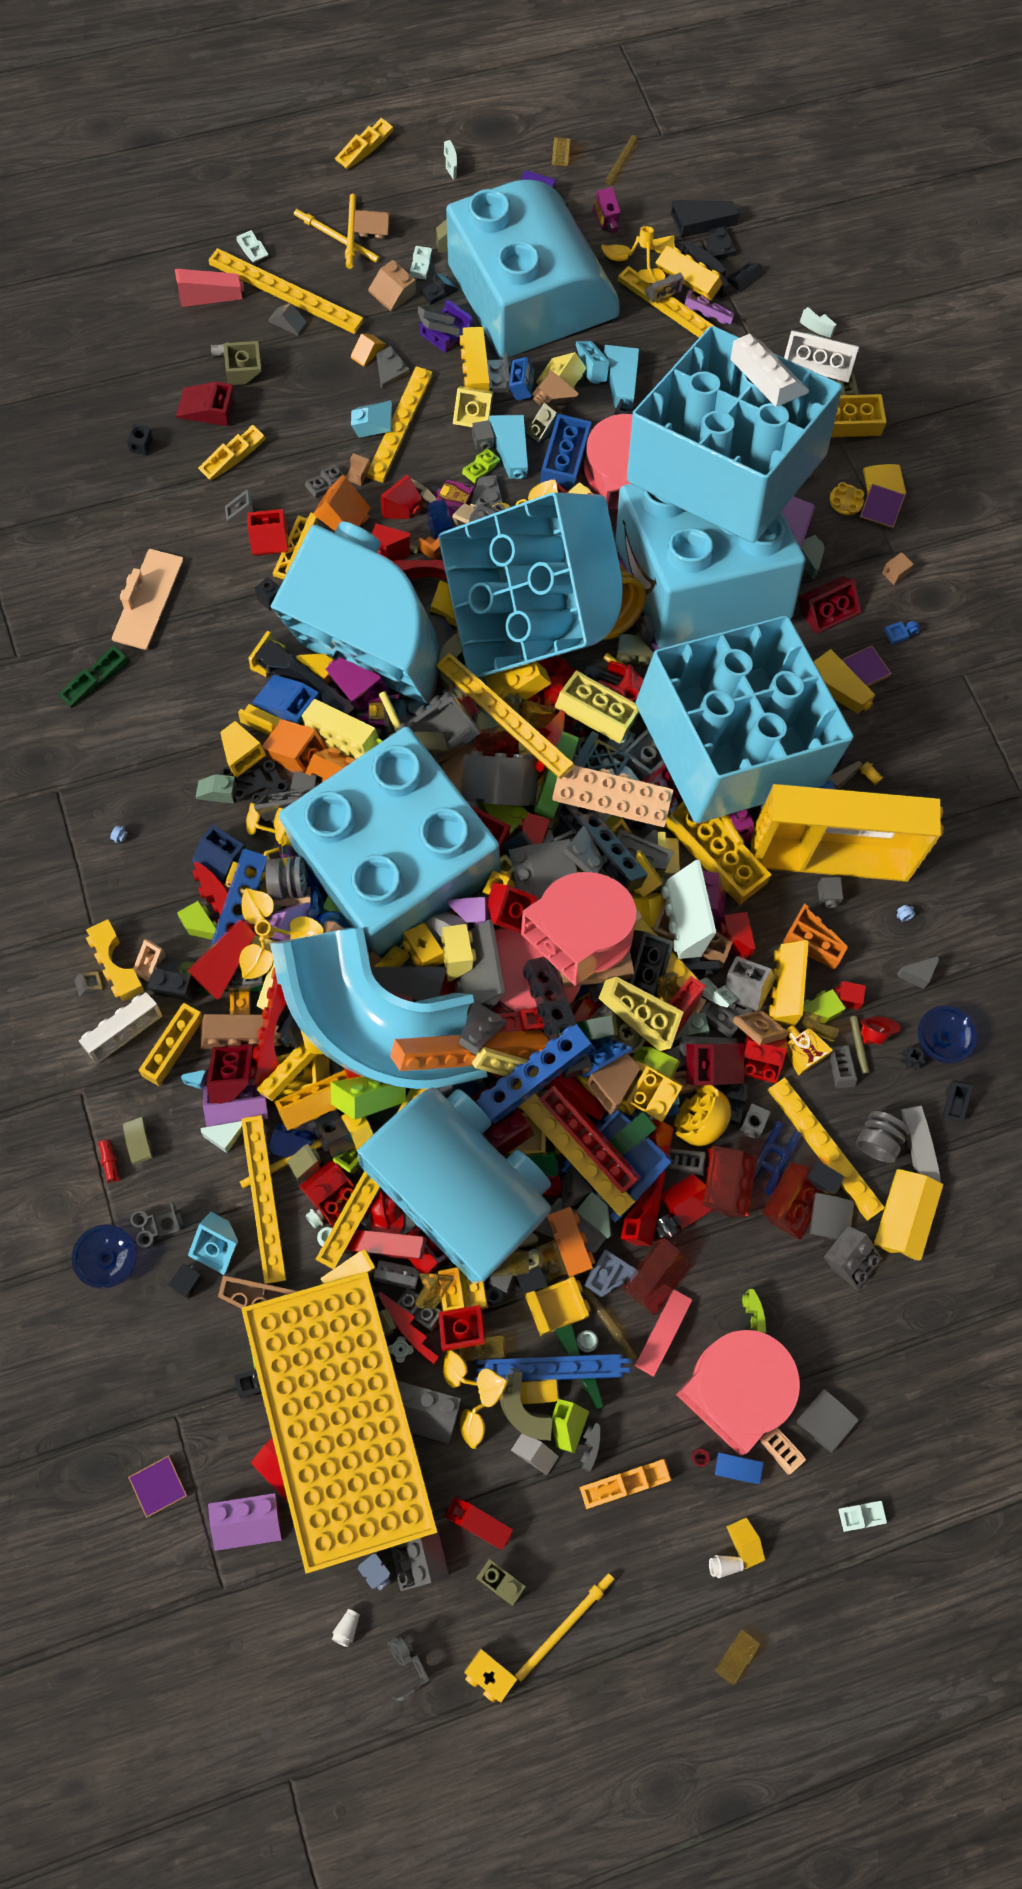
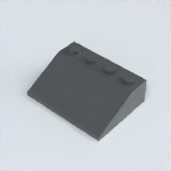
M315 787L264 795L254 805V809L265 821L271 820L274 823L278 808L287 807Z
M571 840L532 844L509 850L517 889L537 896L538 901L553 882L566 875L578 873L576 864L563 853Z
M489 919L469 930L472 932L473 943H470L471 949H475L476 961H473L472 970L455 979V992L473 994L475 1001L492 1010L505 994L494 925L492 919Z

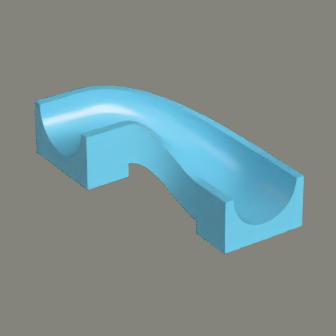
M345 928L270 943L277 982L282 986L284 998L291 1015L307 1038L322 1053L337 1064L371 1080L415 1089L439 1088L487 1077L486 1071L477 1069L474 1066L400 1071L390 1057L395 1039L461 1035L466 1023L469 1005L474 1003L473 994L452 993L417 1002H410L394 996L381 987L372 975L363 928Z

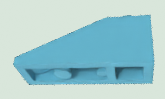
M576 341L580 360L586 366L584 374L588 380L595 384L607 381L608 359L592 341Z

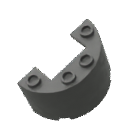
M446 692L441 697L438 695L429 702L430 705L426 708L424 705L415 711L416 716L409 722H404L396 728L397 731L403 727H409L413 732L443 733L448 751L462 741L467 743L481 733L477 723L455 695ZM445 753L434 754L432 757L437 762L440 756Z
M471 751V754L464 755L462 796L466 801L518 806L536 804L538 771L535 767L539 760L534 755L526 754L525 758V755L514 754V757L510 758L505 753L485 756L482 755L483 751Z

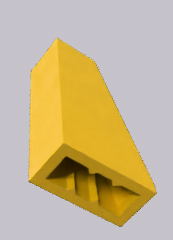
M831 649L814 661L833 699L856 713L861 712L863 709L866 711L873 705L872 701L875 694Z

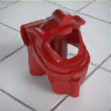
M610 661L608 673L621 677L622 682L618 686L603 680H599L598 683L636 703L643 683L641 676L634 671L633 666L630 664L625 666V664Z

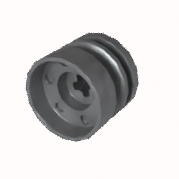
M296 857L295 862L293 858H288L286 867L282 858L267 859L266 887L268 895L272 900L285 899L287 890L291 899H295L296 895L299 898H305L308 874L303 857Z
M872 1111L864 1124L866 1129L860 1132L856 1140V1146L874 1159L893 1163L896 1161L901 1150L899 1145L905 1142V1138L910 1132L909 1128L901 1120L890 1114Z

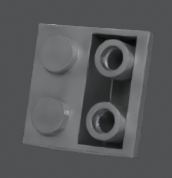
M736 956L728 971L725 986L738 999L735 1002L736 1004L759 1012L776 978L772 969Z
M849 1226L824 1256L831 1269L857 1290L882 1260L867 1234Z

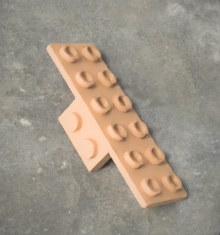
M153 549L148 550L141 569H133L131 575L129 574L127 577L125 590L121 591L120 600H122L124 610L112 636L114 642L144 650L148 649L182 566V557Z
M575 766L562 780L557 777L552 797L553 801L652 825L665 826L673 789L633 780L627 774L620 773L619 776L612 775L613 771L601 769L600 772Z

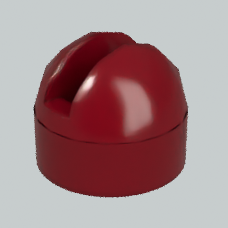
M697 1448L692 1452L691 1458L695 1465L703 1467L708 1464L710 1456L705 1449ZM695 1454L705 1455V1458L695 1457Z

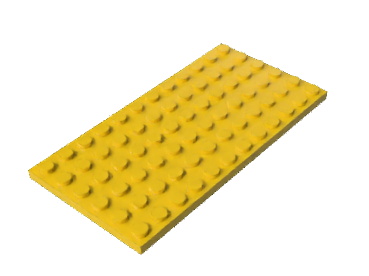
M360 1273L241 1308L305 1573L317 1571L437 1533L368 1273Z

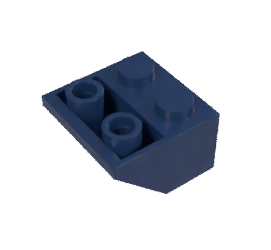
M212 824L201 838L192 863L199 862L211 871L219 881L224 883L232 863L239 862L245 846Z

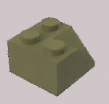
M258 341L224 343L228 384H246L261 372Z

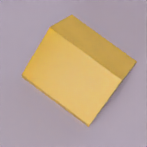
M630 893L642 919L653 929L665 901L662 893H649L644 897L640 893Z

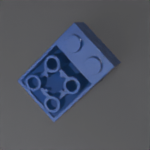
M273 675L254 699L253 704L280 719L304 725L305 722L302 714L314 699L320 701L319 692L304 683Z
M612 1038L591 1042L595 1048L588 1053L593 1067L587 1074L580 1076L588 1077L633 1050L632 1047Z

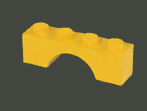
M109 920L86 929L89 934L86 939L91 948H96L97 953L94 955L99 965L103 963L106 968L102 971L107 981L112 980L114 984L111 989L115 997L120 996L122 1002H125L145 992L134 969L119 968L112 963V953L120 942Z

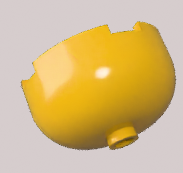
M712 1085L698 1087L696 1089L697 1093L690 1100L688 1098L685 1099L679 1108L680 1114L676 1115L674 1125L677 1127V1132L675 1134L689 1144L705 1146L713 1143L724 1133L731 1118L729 1100Z

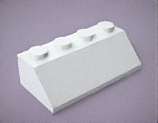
M791 330L784 358L825 377L849 382L859 347Z
M751 334L733 341L731 360L775 407L809 392V389L763 342Z
M145 992L143 995L136 996L132 1003L126 1007L119 1008L111 1018L101 1021L96 1029L86 1032L79 1042L97 1065L163 1016L157 1003Z

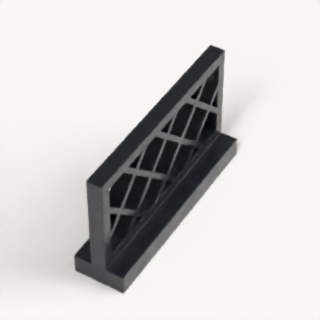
M592 731L573 764L583 768L586 766L587 769L596 771L613 769L615 775L619 776L630 756L598 740V734ZM596 748L603 749L606 754L598 755ZM613 757H618L624 761L622 763H615ZM608 758L610 764L603 765L601 759ZM596 760L598 766L591 767L589 761Z

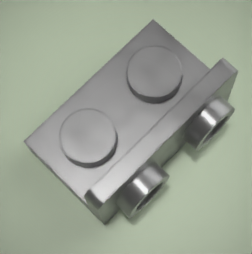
M680 272L670 275L663 280L656 281L650 287L645 288V293L651 302L654 303L681 292L684 276Z
M503 353V360H487L489 391L494 393L509 392L511 360L507 359V353Z
M380 1260L377 1269H375L374 1281L415 1290L419 1272L414 1267Z

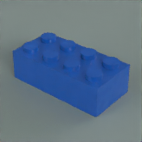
M557 414L541 470L540 483L556 480L560 486L571 490L576 485L590 435L591 421Z

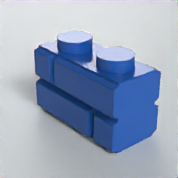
M527 357L512 361L509 388L516 400L527 399L532 396L535 370Z

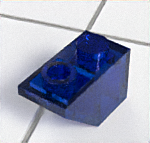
M445 499L436 500L428 504V527L434 540H437L440 533L452 529Z
M284 1123L278 1124L273 1130L268 1152L288 1158L297 1153L306 1144L309 1146L313 1145L317 1137L309 1130H287Z

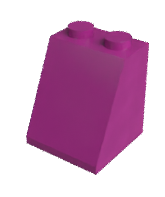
M339 657L337 660H333L326 668L329 675L358 710H366L369 707L370 699L379 698L381 692L389 691L379 675Z
M702 871L714 925L719 927V923L725 915L726 889L719 873Z

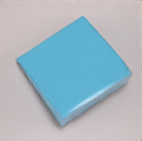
M206 1070L183 1074L181 1078L184 1084L203 1089L208 1074Z

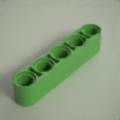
M562 731L556 748L572 761L579 738ZM548 768L533 813L552 819L559 803L552 800L557 776Z

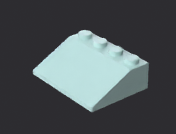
M695 860L667 879L664 887H662V897L666 900L667 904L665 907L666 915L670 918L669 930L674 937L673 948L677 952L678 959L701 957L716 933L700 860Z

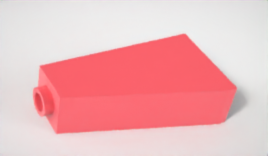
M175 269L182 307L242 299L241 292H244L243 281H239L238 274Z

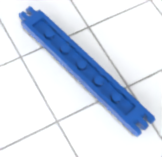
M621 1354L476 1360V1365H484V1369H491L505 1379L506 1374L510 1372V1368H518L522 1371V1381L622 1378L623 1373H632V1368H623V1364H632V1360L623 1359ZM476 1369V1374H479L483 1369Z

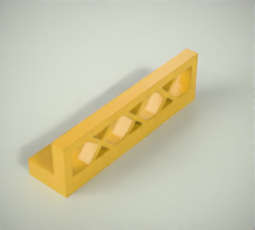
M310 513L308 519L301 516L297 517L288 537V552L281 553L273 571L274 577L284 580L310 527L318 525V518L313 513ZM300 523L305 524L303 531L299 529ZM300 537L297 545L294 546L293 539ZM294 551L291 559L288 560L286 554ZM287 566L286 574L279 572L280 568Z

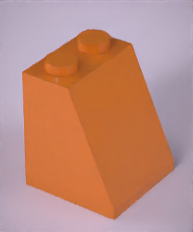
M342 475L330 486L313 515L336 531L340 522L345 521L360 526L361 523L364 524L369 517L367 513L370 510V506L350 481Z
M283 719L279 721L262 745L269 760L293 773L294 771L305 773L313 754L327 748L315 729Z

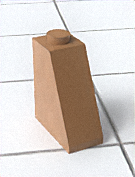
M627 1053L592 1073L586 1085L608 1113L613 1115L637 1076L640 1067Z

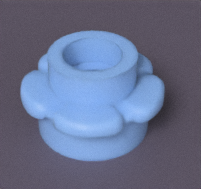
M116 825L110 839L114 840L115 843L123 842L127 836L125 826Z
M908 905L900 907L897 910V918H900L902 922L910 920L915 915L914 907H908Z

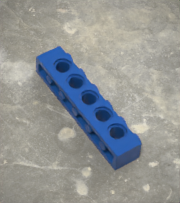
M248 849L242 850L210 947L227 931V926L230 923L235 924L238 920L245 921L243 913L237 916L233 912L236 904L242 906L243 896L239 890L241 886L245 885L249 889L260 891L263 883L260 878L262 872L266 873V860L268 856ZM248 867H253L256 871L253 878H249L246 875Z
M577 1024L571 1025L563 1031V1035L559 1038L550 1040L542 1051L533 1053L529 1057L530 1060L525 1064L516 1066L512 1074L499 1079L495 1087L491 1090L483 1091L479 1096L480 1098L476 1101L490 1121L496 1124L595 1047ZM566 1043H572L570 1051H563ZM555 1055V1062L547 1064V1058ZM538 1068V1075L530 1077L531 1070ZM522 1081L521 1088L514 1090L515 1082ZM505 1093V1100L498 1103V1095Z

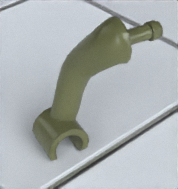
M516 693L515 697L512 694H508L507 698L512 704V709L519 714V705L522 702L521 697L518 693Z

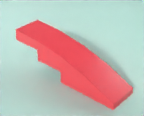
M676 1290L672 1291L635 1364L637 1368L651 1376L655 1375L692 1299Z

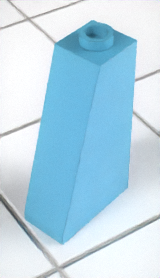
M605 345L604 356L609 361L607 377L615 408H617L620 399H623V408L632 410L639 353L637 348Z
M524 415L489 416L494 435V444L509 479L527 478L528 464Z

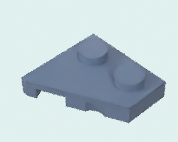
M605 1249L599 1256L583 1286L599 1297H603L612 1289L636 1275L638 1270Z

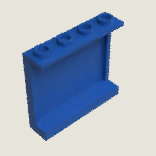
M617 1110L613 1115L608 1114L605 1117L606 1123L602 1127L598 1125L597 1128L609 1140L630 1123L631 1120L620 1110ZM648 1136L623 1155L627 1162L642 1177L627 1190V1193L636 1202L673 1162ZM566 1159L563 1163L565 1167L561 1171L567 1173L572 1167H575ZM585 1179V1181L589 1184V1186L594 1190L593 1192H594L595 1194H597V1191H596V1190L592 1187V1185ZM609 1205V1217L614 1222L619 1221L632 1205L620 1216Z

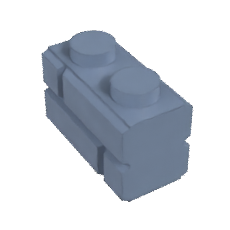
M372 1554L359 1565L358 1570L363 1577H367L366 1581L372 1589L378 1588L380 1591L391 1582L389 1580L391 1573L385 1565H382L383 1562L379 1556Z

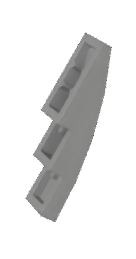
M922 1106L901 1109L903 1123L906 1124L910 1131L906 1137L907 1148L911 1150L914 1170L917 1171V1174L928 1176L941 1183L934 1146Z

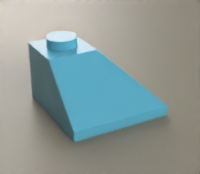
M391 400L357 407L352 410L351 426L359 438L391 432Z
M210 1212L199 1224L188 1256L225 1275L238 1243L230 1222Z

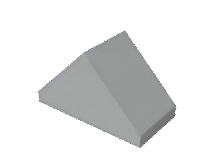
M524 1434L520 1435L511 1449L512 1452L545 1475L549 1473L559 1457L539 1440Z

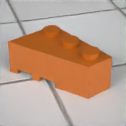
M329 747L313 754L305 774L311 776L314 773L322 777L324 782L355 759L344 756L337 748Z
M804 903L783 943L809 941L807 956L835 970L848 946L831 929L829 930L821 922L822 920L818 916L816 917Z
M571 1207L547 1215L569 1277L593 1269L592 1264L595 1263L592 1252L586 1251L584 1244H587L588 1241L584 1231L580 1232L577 1224L581 1222L577 1211L572 1212Z

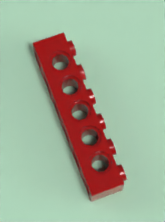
M559 1084L553 1085L539 1098L540 1102L622 1194L642 1178Z

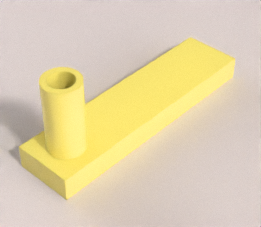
M482 1047L472 1064L477 1069L508 1077L513 1073V1069L516 1066L525 1064L529 1060ZM532 1069L530 1072V1077L537 1076L539 1073V1069Z

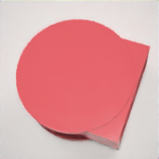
M619 414L602 420L592 429L588 437L584 475L591 489L596 494L603 495L606 498L608 511L618 509L620 488L623 485L631 484L627 480L633 414Z
M592 872L573 873L553 882L546 889L540 900L523 910L521 934L576 986L593 973L613 968L626 957L633 940L636 906L628 890L616 880Z
M507 928L494 930L505 994L497 1002V1005L509 1012L536 1008L535 999L530 995L528 980L523 976V967L528 960L543 957V955L522 934ZM539 978L541 982L545 983L542 978ZM580 986L563 988L570 1007L578 994ZM545 996L547 1000L552 1001L550 997Z
M740 1330L719 1338L702 1353L694 1368L693 1376L676 1395L738 1455H743L749 1452L764 1433L777 1428L791 1415L798 1400L800 1381L792 1356L780 1342L762 1332Z

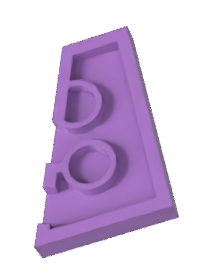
M689 288L685 300L687 308L693 311L699 310L706 317L712 316L717 318L722 324H731L734 317L733 312L717 303L710 304L706 297L694 295V290Z

